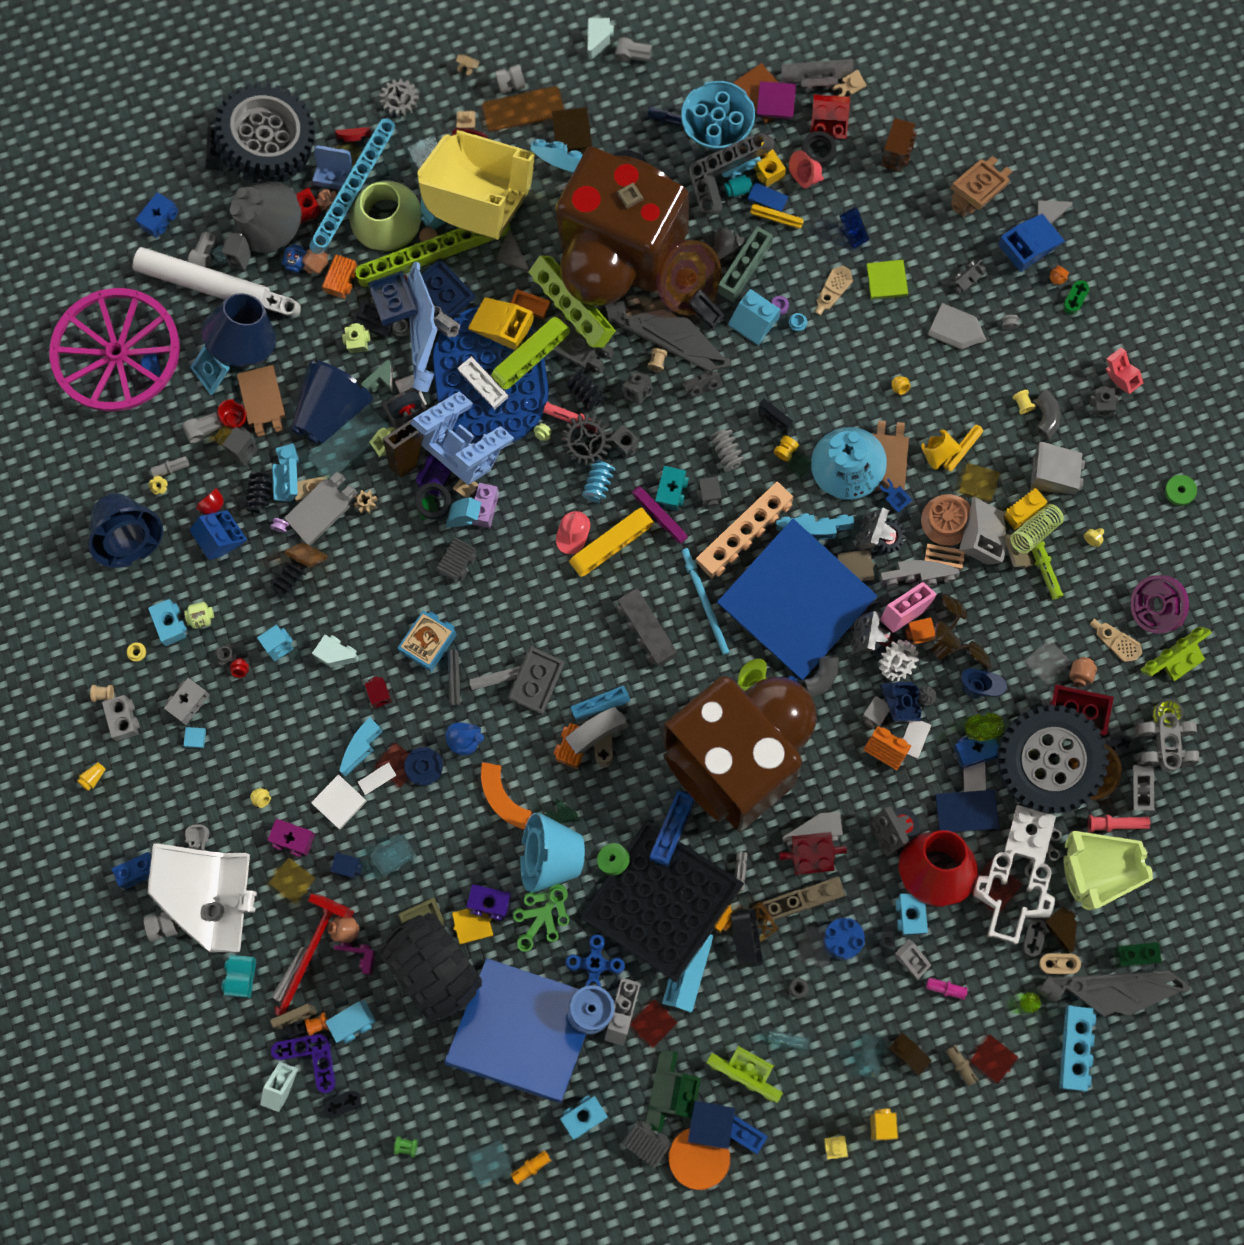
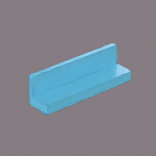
M712 934L707 938L679 982L675 983L669 979L662 1004L688 1012L693 1011L713 940Z

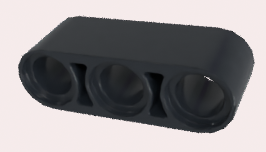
M753 908L733 910L731 919L739 967L761 966L763 959L755 910Z

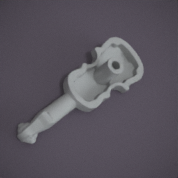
M200 824L189 826L185 831V842L189 844V849L206 851L205 844L209 842V829Z

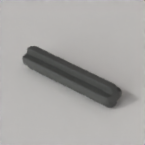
M449 650V700L451 706H459V653L457 650Z

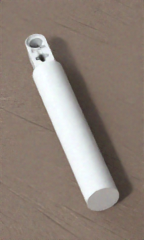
M140 247L134 256L133 270L224 300L237 293L250 294L259 299L265 309L290 317H296L301 311V306L297 301L270 292L269 287L143 247ZM272 300H273V301L276 300L277 302H276V304H274V303L271 304V301H272ZM293 303V310L288 312L287 306Z

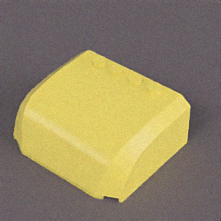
M459 130L453 136L445 135L417 173L423 203L433 216L463 230L498 240L529 192L535 153Z

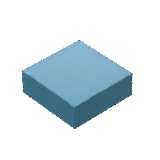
M186 727L184 747L204 749L206 729Z

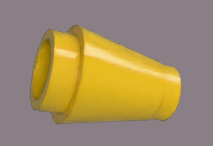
M97 762L79 775L77 782L87 791L91 788L94 789L106 769Z

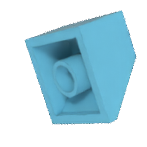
M750 289L738 304L728 326L756 345H759L780 318V308Z

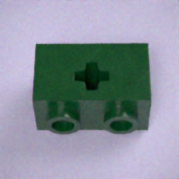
M1159 942L1124 945L1114 948L1117 969L1162 963Z

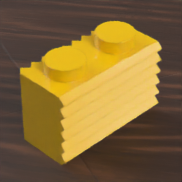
M1034 488L1033 491L1031 490L1021 500L1019 499L1018 502L1007 508L1004 519L1016 530L1046 505L1047 500L1037 488Z

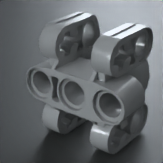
M1166 713L1157 721V725L1154 722L1140 723L1134 728L1135 738L1150 737L1152 739L1156 736L1157 752L1141 753L1137 756V765L1160 766L1163 771L1171 773L1179 767H1192L1200 762L1199 751H1182L1181 737H1192L1197 733L1196 722L1187 721L1179 723L1178 718L1174 714ZM1163 720L1170 721L1171 727H1166L1163 724ZM1165 739H1170L1173 742V747L1166 746Z

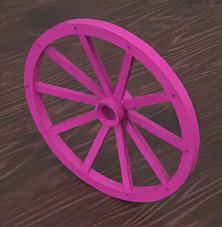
M104 289L81 298L60 318L50 342V363L57 382L76 402L98 411H124L148 402L167 385L178 363L180 341L176 325L171 316L154 298L133 289ZM105 299H132L119 341L116 339ZM138 301L149 305L160 314L157 319L125 343ZM99 302L111 342L105 341L76 319L75 316L86 307ZM165 321L170 334L171 346L130 349ZM72 322L105 347L106 350L60 347V343L67 326ZM116 351H120L118 355H114ZM59 353L105 356L64 378L60 368ZM170 353L167 365L160 377H157L129 358V356ZM109 362L91 399L79 394L69 385V383ZM127 363L155 383L143 393L131 398L123 364ZM115 365H117L125 400L118 402L97 401Z

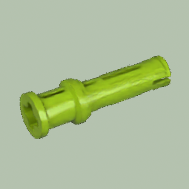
M1043 541L1031 551L1036 561L1035 566L1040 568L1052 600H1055L1064 595L1050 564L1051 556H1048L1044 547L1046 544ZM1048 573H1049V575H1050V577H1051V580H1052V582H1053L1054 588H1053L1052 583H1051V581H1050V579H1049Z

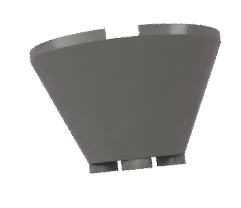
M274 181L245 188L241 187L237 190L232 199L230 213L233 216L237 233L245 236L251 250L258 253H272L282 246L285 247L294 238L301 222V207L297 200L298 197L289 187Z

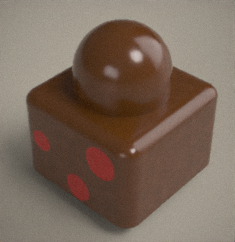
M591 146L586 148L555 206L560 247L563 252L560 263L563 284L575 299L592 306H604L619 300L626 294L631 285L647 292L657 291L659 289V276L670 252L678 244H683L689 232V193L685 187L672 181L663 172L644 161L629 156H614ZM634 183L643 196V201L626 209L618 197L617 191ZM677 253L665 266L664 278L666 277Z

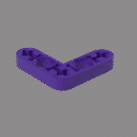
M318 1034L280 1041L272 1046L271 1054L277 1060L312 1055L317 1089L322 1093H330L334 1090L336 1081L331 1046L326 1036ZM319 1038H321L322 1041H325V1045H322V1049H320L318 1046L311 1047L313 1051L310 1052V1044L308 1040L311 1039L312 1044L317 1043L319 1041ZM298 1042H304L306 1045L303 1053H297L295 1050ZM291 1043L293 1055H290V1051L283 1052L281 1057L280 1054H276V1050L279 1049L280 1045L286 1049L290 1048L288 1044ZM321 1058H326L329 1062L328 1067L324 1070L318 1067V1061ZM330 1071V1075H326V1079L331 1081V1085L326 1090L325 1087H321V1083L324 1082V1076L319 1077V1073Z

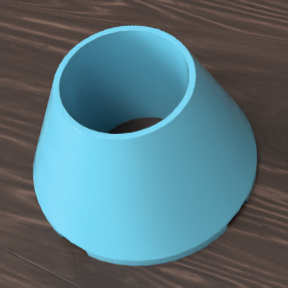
M533 813L529 817L523 833L522 844H525L524 856L520 857V867L525 890L535 893L579 877L584 864L585 845L581 834L541 813Z

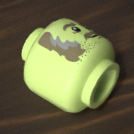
M205 602L189 605L187 611H185L187 625H191L194 629L209 626L211 618H214L212 607H208Z

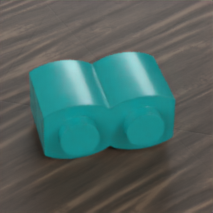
M229 955V959H226L224 970L227 971L226 979H223L221 990L224 991L225 996L251 998L256 958Z

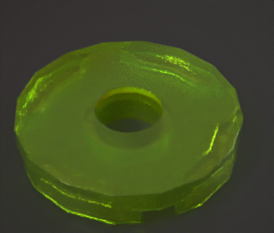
M986 713L983 716L976 714L965 722V733L972 740L987 741L1000 736L1005 726L1002 717L997 714Z

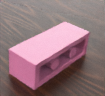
M922 582L888 604L880 621L894 633L927 611L937 594Z

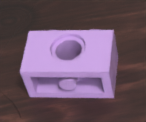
M479 483L475 500L482 503L478 521H472V525L485 528L491 527L499 497L497 486Z

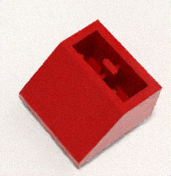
M814 95L811 133L822 131L828 133L833 138L847 139L850 97Z

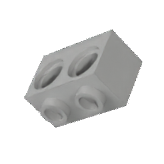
M125 695L102 702L112 739L117 742L139 735L137 729L140 726L138 719L133 715L135 707L132 699L129 700ZM123 705V710L116 713L117 707ZM124 723H128V728L121 731V726Z

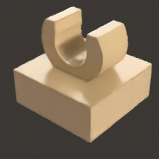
M458 55L456 62L461 63L457 68L458 72H462L463 67H466V75H471L472 68H478V60L465 55Z
M457 111V128L462 127L475 131V111Z

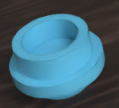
M801 313L793 314L789 319L790 328L798 332L804 330L807 326V318Z

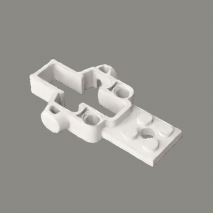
M1020 805L1016 806L1005 851L995 855L988 876H978L973 891L974 897L994 908L987 937H993L1017 945L1024 918H1049L1051 916L1055 898L1046 893L1051 870L1048 865L1044 864L1056 818L1055 815L1039 812ZM1027 825H1034L1037 833L1029 835L1026 832ZM1019 855L1034 861L1027 891L1031 892L1033 889H1038L1040 896L1036 910L1027 911L1026 907L1021 909L1015 936L1010 937L994 931L1002 901H995L988 895L993 878H1000L1001 884L1006 885L1013 856ZM997 858H1005L1007 866H998ZM1039 868L1044 869L1046 872V877L1043 879L1036 875V870Z

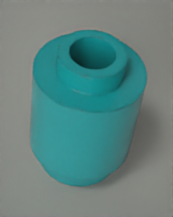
M741 175L724 183L727 196L734 198L749 193L750 188H752L750 178Z

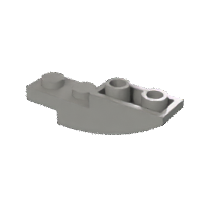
M912 560L898 562L897 570L883 572L880 574L879 579L881 585L886 584V586H894L901 581H905V583L914 582L917 578L919 583L924 582L927 586H933L940 581H944V583L955 581L960 572L959 569L943 563Z

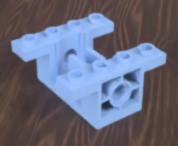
M457 392L413 418L411 425L424 435L421 446L469 485L491 471L500 450L511 444L514 437L501 426L487 435L484 434L481 441L476 444H471L474 435L461 424L458 425L454 433L452 429L458 416L470 409L473 404L466 396Z

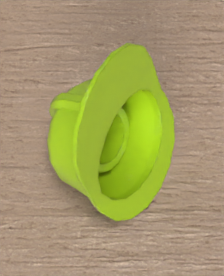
M753 659L742 667L737 684L744 692L756 682L766 678V662L763 659Z

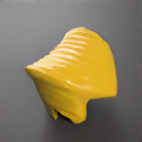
M943 429L939 430L942 436H930L927 447L924 443L921 445L929 465L934 470H937L949 457L962 451V447Z

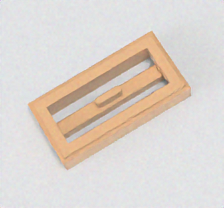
M927 544L924 561L939 562L962 570L965 553L955 548ZM930 550H932V551H938V552H944V553H949V554L960 555V557H958V556H953V555H947V554L936 553V552H930ZM929 556L959 561V564L929 559Z

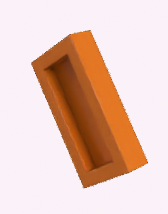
M516 289L511 303L532 311L533 316L543 320L551 305L549 300Z

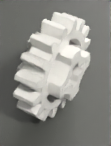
M898 640L897 644L892 642V647L889 648L887 646V652L882 653L883 659L879 660L882 664L879 667L882 674L891 681L894 679L899 681L901 677L906 679V674L911 675V669L917 667L914 663L919 661L915 657L919 654L915 650L916 647L907 640H904V642Z

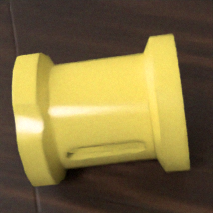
M1028 390L1020 391L1013 396V400H1016L1020 408V414H1026L1036 407L1028 396Z

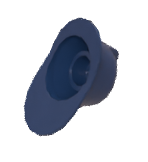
M969 668L964 670L961 675L963 682L962 690L973 699H982L985 696L997 697L1006 692L1007 683L998 674Z

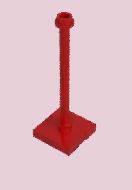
M311 893L308 901L324 908V914L280 1007H275L276 1015L281 1016L289 1012L287 1009L331 916L337 914L343 918H352L354 910L321 894Z

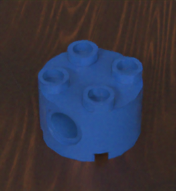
M852 918L836 919L829 924L824 932V949L829 956L842 961L852 959L864 946L865 936L863 929Z

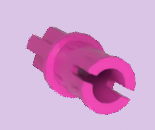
M929 978L926 984L928 990L942 993L945 997L948 995L965 1000L967 995V987L951 984L950 981L943 982Z

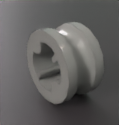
M1016 315L1003 316L1002 322L1004 323L1002 328L1006 330L1018 328L1019 323L1017 321L1019 317Z

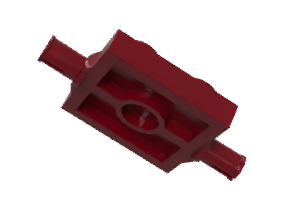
M831 832L792 836L791 851L779 852L780 861L792 859L795 875L835 871V855L847 854L846 845L834 847Z

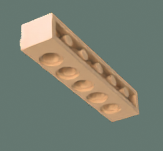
M776 482L696 558V564L710 578L719 577L725 571V566L729 562L731 564L734 563L739 557L738 554L742 550L746 551L753 544L752 540L756 537L760 538L766 532L765 528L769 524H775L780 518L779 515L783 511L786 513L793 506V496L779 482ZM775 503L778 507L771 509L768 507V504ZM760 515L764 517V520L758 522L754 518ZM744 528L750 529L751 533L745 535L741 532V530ZM735 541L738 545L736 547H729L727 543ZM716 554H722L724 558L722 560H716L714 556Z

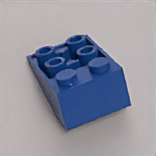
M1040 214L1015 226L1002 235L998 246L1016 268L1023 272L1063 244L1065 240L1047 218Z

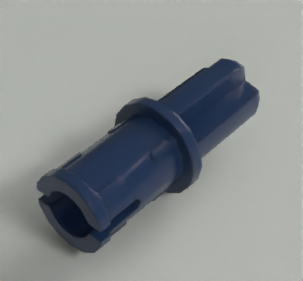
M650 106L648 118L662 121L663 124L667 122L678 126L682 125L681 115L670 113L668 109L661 110Z

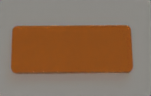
M558 86L485 101L482 104L487 128L490 132L551 119L552 111L564 110Z

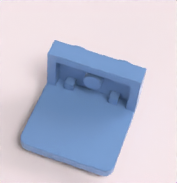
M315 146L314 152L317 168L312 180L313 185L341 190L353 169L350 152L344 149Z

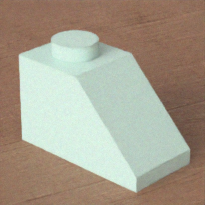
M588 18V59H593L610 44V36H614V26L610 25V18Z
M279 1062L263 1087L260 1105L279 1112L288 1097L298 1068Z

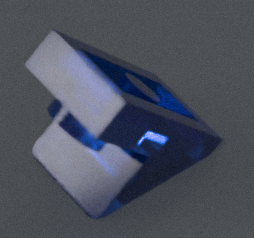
M856 207L839 215L843 225L840 227V230L853 249L870 241L859 210Z

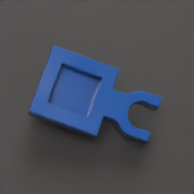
M888 478L887 481L890 483V487L888 489L883 488L882 485L879 487L882 491L888 492L889 496L886 500L899 513L912 501V498L901 486L895 489L892 481Z

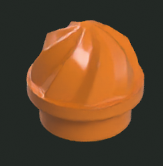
M1057 265L1055 269L1051 270L1050 280L1053 284L1060 285L1067 281L1069 272Z

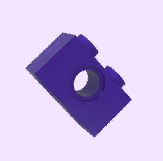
M472 884L466 908L471 911L470 914L482 916V913L488 914L490 919L501 921L502 918L507 919L512 895L510 892ZM487 899L494 900V905L491 908L484 907V902Z

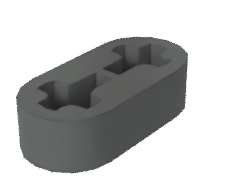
M1040 919L1032 920L1027 926L1022 950L1028 957L1037 956L1043 947L1047 927ZM1038 923L1042 931H1039L1035 937V930L1032 929V926ZM1032 940H1035L1034 947H1036L1037 950L1030 953V949L1027 948V945H1031Z

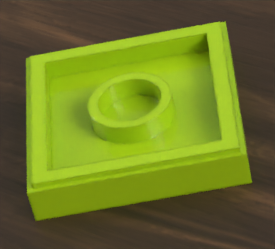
M904 260L867 263L871 300L908 296Z

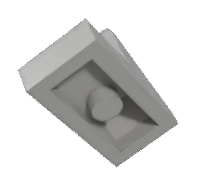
M910 939L895 953L897 955L896 960L917 979L931 966L926 957Z

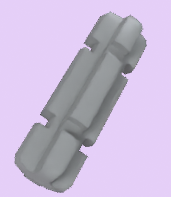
M737 852L735 877L743 882L746 875L745 862H747V853Z

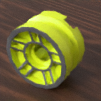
M1173 699L1161 701L1153 710V719L1156 724L1165 714V711L1174 714L1178 718V722L1183 718L1182 706ZM1163 720V724L1166 727H1171L1170 721Z

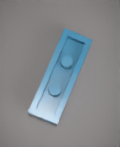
M623 685L573 705L570 708L576 722H579L610 708L622 706L631 700Z

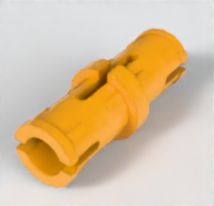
M543 1150L530 1161L529 1159L525 1161V1164L511 1173V1176L518 1185L532 1174H537V1171L551 1162V1159L547 1152Z

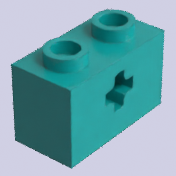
M664 466L655 500L661 508L678 511L679 506H683L685 495H682L683 488L687 489L689 477H686V470Z

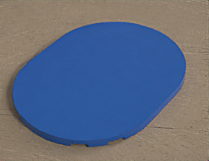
M480 306L465 310L453 319L460 325L458 334L453 338L447 337L441 332L437 342H435L433 369L438 404L460 392L473 404L470 409L458 416L452 429L453 432L461 424L474 435L471 443L476 444L481 441L484 434L487 435L501 426L514 437L512 442H515L531 432L544 414L543 410L548 402L549 393L544 358L540 360L514 385L504 390L508 395V399L494 410L462 376L457 368L472 356L491 377L493 370L515 350L468 330ZM532 325L522 344L537 332Z

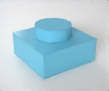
M294 443L276 448L280 464H285L289 458L296 459V463H299Z

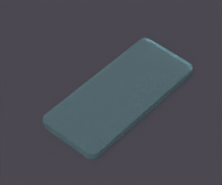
M366 406L312 452L308 457L309 461L326 478L330 479L336 472L340 473L371 446L370 440L378 430L382 428L387 429L389 425L371 407Z

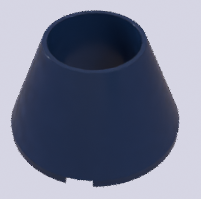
M237 293L229 296L206 318L202 326L201 337L205 343L206 350L214 358L228 365L244 367L246 364H260L268 359L275 349L276 333L261 301L250 294Z
M123 494L104 496L92 508L88 548L93 559L103 566L120 568L132 565L131 562L140 558L144 560L155 551L162 540L163 525L157 514Z

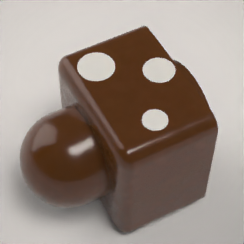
M721 676L663 724V745L667 751L663 754L664 760L683 788L709 816L717 822L726 819L736 831L741 833L796 785L802 765V758L798 750L809 741L816 726L817 713L815 703L809 692L792 679L785 677L765 678L756 682L744 692L735 680L728 676Z

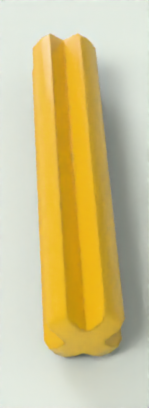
M756 204L752 205L750 211L751 215L797 229H801L804 221L802 218Z
M974 425L959 444L962 447V451L949 457L943 464L946 470L953 471L983 433L981 426Z

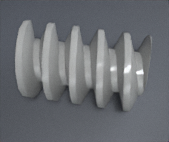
M720 430L709 437L713 440L712 445L715 446L716 453H719L718 458L721 459V465L725 466V472L738 468L745 459L744 456L738 457L742 452L741 450L735 451V448L739 445L738 443L732 444L736 439L735 437H729L733 433L732 430Z

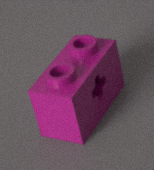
M276 819L267 841L272 843L271 847L282 851L283 848L290 850V854L301 857V854L308 855L316 834L313 831ZM293 836L295 840L289 842L287 838Z

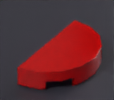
M371 127L335 130L336 138L338 140L343 138L344 142L360 141L361 137H369L371 135Z

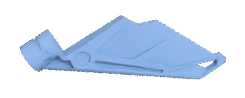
M413 262L406 282L418 314L409 317L414 372L412 387L428 392L434 374L425 368L437 333V327L434 323V305L421 276L420 263Z

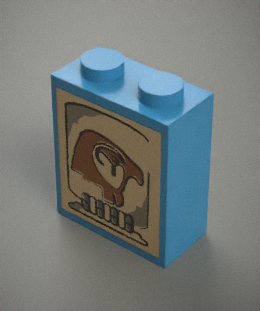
M422 611L399 645L398 650L404 656L432 672L457 634L454 630L455 627L449 622L445 621L443 623L439 621V617L431 611L429 613Z

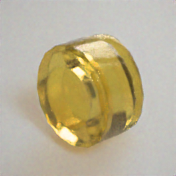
M222 427L216 434L215 442L223 446L222 444L232 431L227 427Z

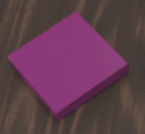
M760 81L757 117L793 120L796 84Z

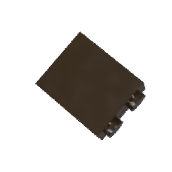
M588 107L552 111L555 141L563 142L564 145H567V152L579 151L581 154H584L587 147H592Z

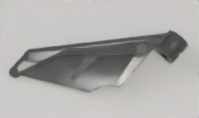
M623 301L605 305L609 323L613 322L708 372L731 366V360L724 358L689 319L676 317L668 308L627 317ZM710 360L723 361L724 364L716 366Z
M1171 971L1051 977L1049 975L1038 989V992L1055 1004L1064 991L1067 990L1089 1008H1092L1097 1014L1104 1017L1114 1012L1129 1016L1179 992L1187 993L1190 991V986ZM1176 980L1182 985V988L1171 986L1165 983Z

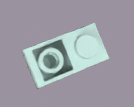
M324 635L312 652L316 659L330 668L354 663L359 660L355 649L349 645L346 647L340 644L341 641L333 635L331 637Z

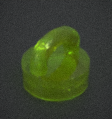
M1026 993L1021 997L1020 1007L1024 1012L1033 1013L1040 1008L1041 1000L1035 993Z

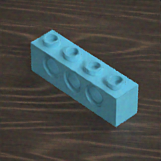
M1065 1007L1059 1089L1085 1092L1091 1087L1092 1077L1089 1075V1067H1092L1093 1055H1090V1048L1094 1046L1095 1037L1092 1034V1026H1095L1096 1014H1093L1092 1008ZM1077 1023H1081L1084 1026L1083 1034L1076 1032L1075 1025ZM1076 1043L1083 1047V1052L1080 1055L1074 1051ZM1074 1064H1078L1081 1067L1080 1075L1073 1073L1072 1067Z

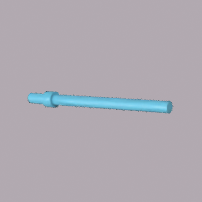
M683 549L681 552L686 562L685 568L687 573H690L721 653L726 655L730 652L697 572V564L693 561L689 549Z

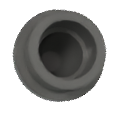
M922 687L919 689V698L917 700L924 706L932 705L937 697L936 692L931 687Z

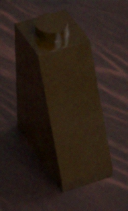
M412 419L383 438L389 468L400 478L415 469L424 436L411 425Z

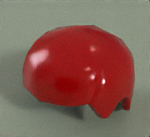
M229 399L219 405L217 415L224 427L235 429V427L240 428L246 422L247 413L242 404Z
M215 488L197 504L198 507L196 506V509L202 515L217 513L224 503L222 494Z

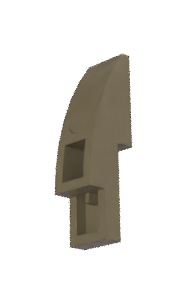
M835 877L762 903L770 922L827 904L846 895L840 878Z

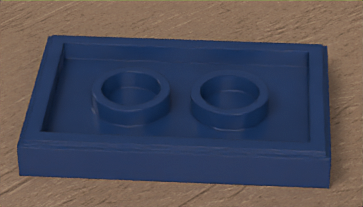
M440 258L421 273L433 305L440 307L442 312L451 319L476 299L475 294Z
M402 271L368 282L383 326L418 314Z
M995 789L935 794L939 831L946 830L958 833L999 829Z

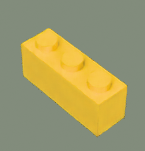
M891 1109L875 1110V1114L870 1115L871 1140L898 1139L896 1113H891Z

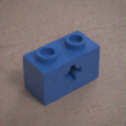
M157 192L135 220L141 229L158 238L160 234L165 232L169 222L176 218L178 209L174 202Z
M987 731L976 734V737L969 739V737L957 740L958 743L954 746L961 769L998 758L997 748L999 746L993 732L987 733ZM975 745L977 748H981L979 753L977 750H973V747Z
M146 852L112 868L118 886L127 889L149 879L152 854Z

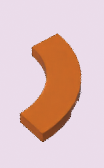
M482 762V787L490 806L507 823L525 830L532 811L518 806L507 796L501 781L502 766Z

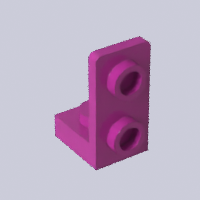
M340 942L339 946L334 945V950L364 954V957L360 959L359 969H362L364 975H373L376 951L371 950V946L359 945V948L351 947L352 944Z

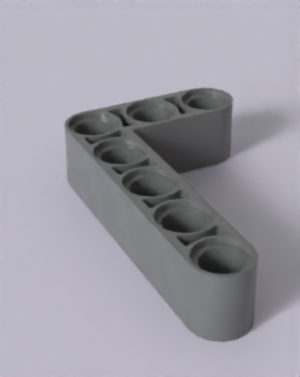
M763 133L753 134L694 162L690 166L691 180L699 208L702 212L717 215L722 210V202L714 177L771 151L774 147V140L771 136Z

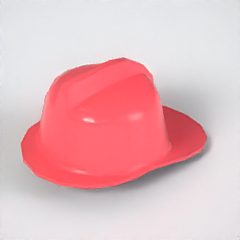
M800 150L792 154L789 161L790 173L801 187L808 188L824 179L819 162L811 159L805 152Z
M573 511L567 513L562 518L556 535V544L561 552L575 554L583 549L590 530V521L585 514Z

